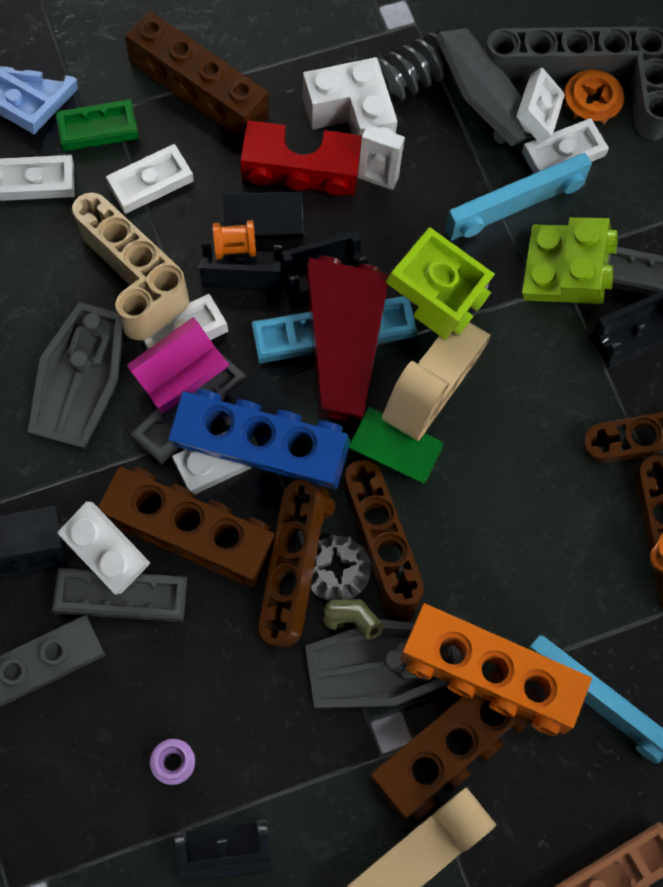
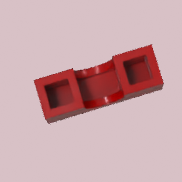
M248 120L241 155V178L243 181H249L258 186L273 184L287 186L296 191L310 189L325 191L334 196L355 195L363 135L324 130L320 148L311 154L301 155L292 152L286 146V125Z

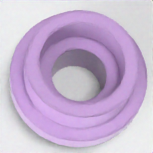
M165 740L159 743L151 754V771L164 784L177 785L183 783L193 773L195 767L194 753L190 746L182 740ZM171 754L181 757V765L174 771H170L165 767V760Z

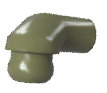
M333 599L324 607L323 622L329 629L336 630L337 626L341 629L346 623H354L368 640L376 638L383 630V624L366 603L360 599Z

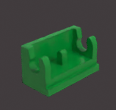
M368 407L349 445V449L424 485L443 449L444 442L424 433L419 441H416L381 419L382 412Z

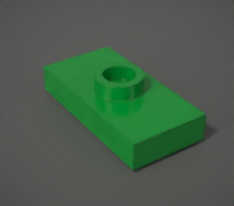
M131 99L55 112L63 152L139 139Z

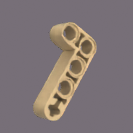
M85 193L79 196L73 203L72 212L82 239L130 285L117 296L115 302L122 329L126 336L133 340H145L161 330L188 307L189 295L184 274L166 254L102 195L98 193Z
M469 322L460 336L454 332L450 334L447 340L439 336L418 364L411 361L404 369L395 384L381 419L414 440L419 441L485 349L491 334Z
M465 787L346 887H422L459 854L467 851L481 840L497 824L469 789Z

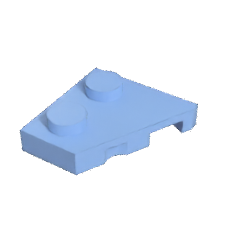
M0 66V115L35 134L78 90L77 79L73 76H65L64 82L43 79L42 72L31 70L17 71L10 67Z

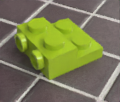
M570 217L569 225L532 224L522 291L524 301L603 304L605 289H612L613 265H608L609 254H616L618 231L611 230L610 218Z
M429 227L391 272L385 283L418 306L413 317L447 340L452 332L460 336L474 317L468 310L472 308L478 312L492 292L486 289V286L495 274Z

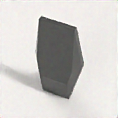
M467 28L439 32L435 37L464 100L495 130L493 132L494 139L499 144L507 142L510 146L532 140L534 136L531 133H527L521 127L519 119L516 117L522 97L510 79L488 56L486 50Z
M81 302L74 308L40 356L28 426L29 434L86 449L119 382L123 329L117 312Z
M380 620L384 626L379 636L371 640L366 639L360 630L355 628L305 645L315 709L396 707L444 687L449 683L435 676H432L430 680L415 676L406 670V663L399 661L415 625L412 622ZM453 645L440 647V656L446 663L454 665L462 662L460 650Z

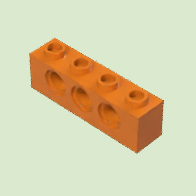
M425 603L399 661L407 664L406 670L413 675L426 680H430L432 676L449 683L447 688L450 691L465 698L472 699L474 694L491 702L489 707L502 715L515 717L517 713L533 720L531 724L533 728L550 736H557L558 732L566 734L574 728L592 681V677ZM444 645L457 647L462 654V662L454 665L446 663L440 656V647ZM493 663L499 666L503 673V681L501 683L487 681L482 674V665ZM533 681L543 688L545 694L543 702H533L526 696L524 691L525 682Z

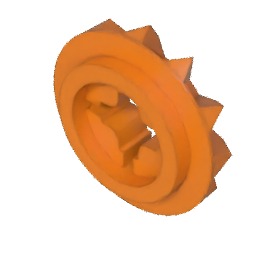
M584 70L575 74L568 81L564 91L566 99L565 108H570L573 111L574 119L577 117L586 120L591 118L593 122L600 121L603 125L610 118L617 117L624 103V91L620 83L612 75L600 70ZM601 91L599 102L586 103L588 96H593Z

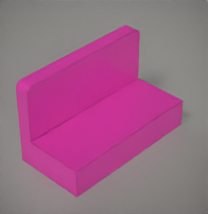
M192 317L127 364V366L149 394L159 411L165 413L180 402L183 391L193 393L225 370L229 364L214 346L197 320Z

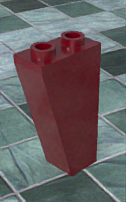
M320 256L318 259L309 258L306 274L319 416L360 425L364 416L388 284L385 282L390 274L382 273L380 268L369 264H360L358 267L343 265L339 259L330 256Z

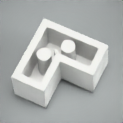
M377 57L303 72L302 99L312 130L348 122L351 134L363 135L367 124L378 128H389L396 133L398 121Z

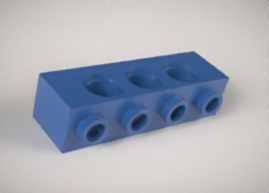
M197 389L196 394L182 392L168 439L176 447L290 478L303 479L313 484L337 490L350 445L348 435L342 433V426L323 420H318L317 426L301 422L302 416L286 410H277L276 415L261 412V405L243 399H237L236 405L220 401L221 395L205 389ZM220 417L230 418L231 425L225 434L218 436L212 434V425L215 420ZM262 427L271 429L272 436L267 444L263 446L252 445L251 438L257 429ZM300 438H308L313 441L311 452L304 457L293 456L291 452L292 445Z

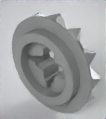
M331 534L329 537L319 540L310 590L318 597L327 601L333 599H353L359 595L366 587L371 571V563L364 546H360L350 536L342 537ZM333 552L337 553L341 563L353 565L343 570L341 584H338L333 571H326L324 569L325 566L331 565Z

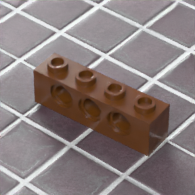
M150 10L125 34L129 62L242 141L245 138L248 120L265 122L269 118V91Z
M119 466L98 506L119 530L247 587L255 588L273 549L275 533L270 532L269 525L253 517H248L245 521L231 515L232 510L217 501L210 500L208 504L193 498L194 494L190 490L178 484H171L170 487L155 481L156 477L144 469L133 467L131 471ZM148 500H156L161 503L160 509L150 515L141 513L140 507ZM188 516L195 517L200 521L199 526L190 532L182 531L177 527L178 523ZM224 533H232L239 539L238 543L230 549L220 548L216 545V540Z
M498 666L485 679L491 683H501L503 681L502 670ZM525 682L524 691L526 696L533 702H541ZM475 694L472 699L462 697L375 770L368 779L402 821L411 814L418 821L437 804L432 796L444 785L450 791L454 790L471 775L466 768L468 764L478 756L485 763L504 746L499 739L512 727L518 734L533 720L517 713L515 717L500 714V724L498 726H489L482 721L480 708L482 705H490L491 702ZM457 732L467 739L468 751L466 754L456 755L448 749L446 738L449 733ZM427 761L433 766L435 770L433 783L424 785L415 780L412 774V767L415 762Z

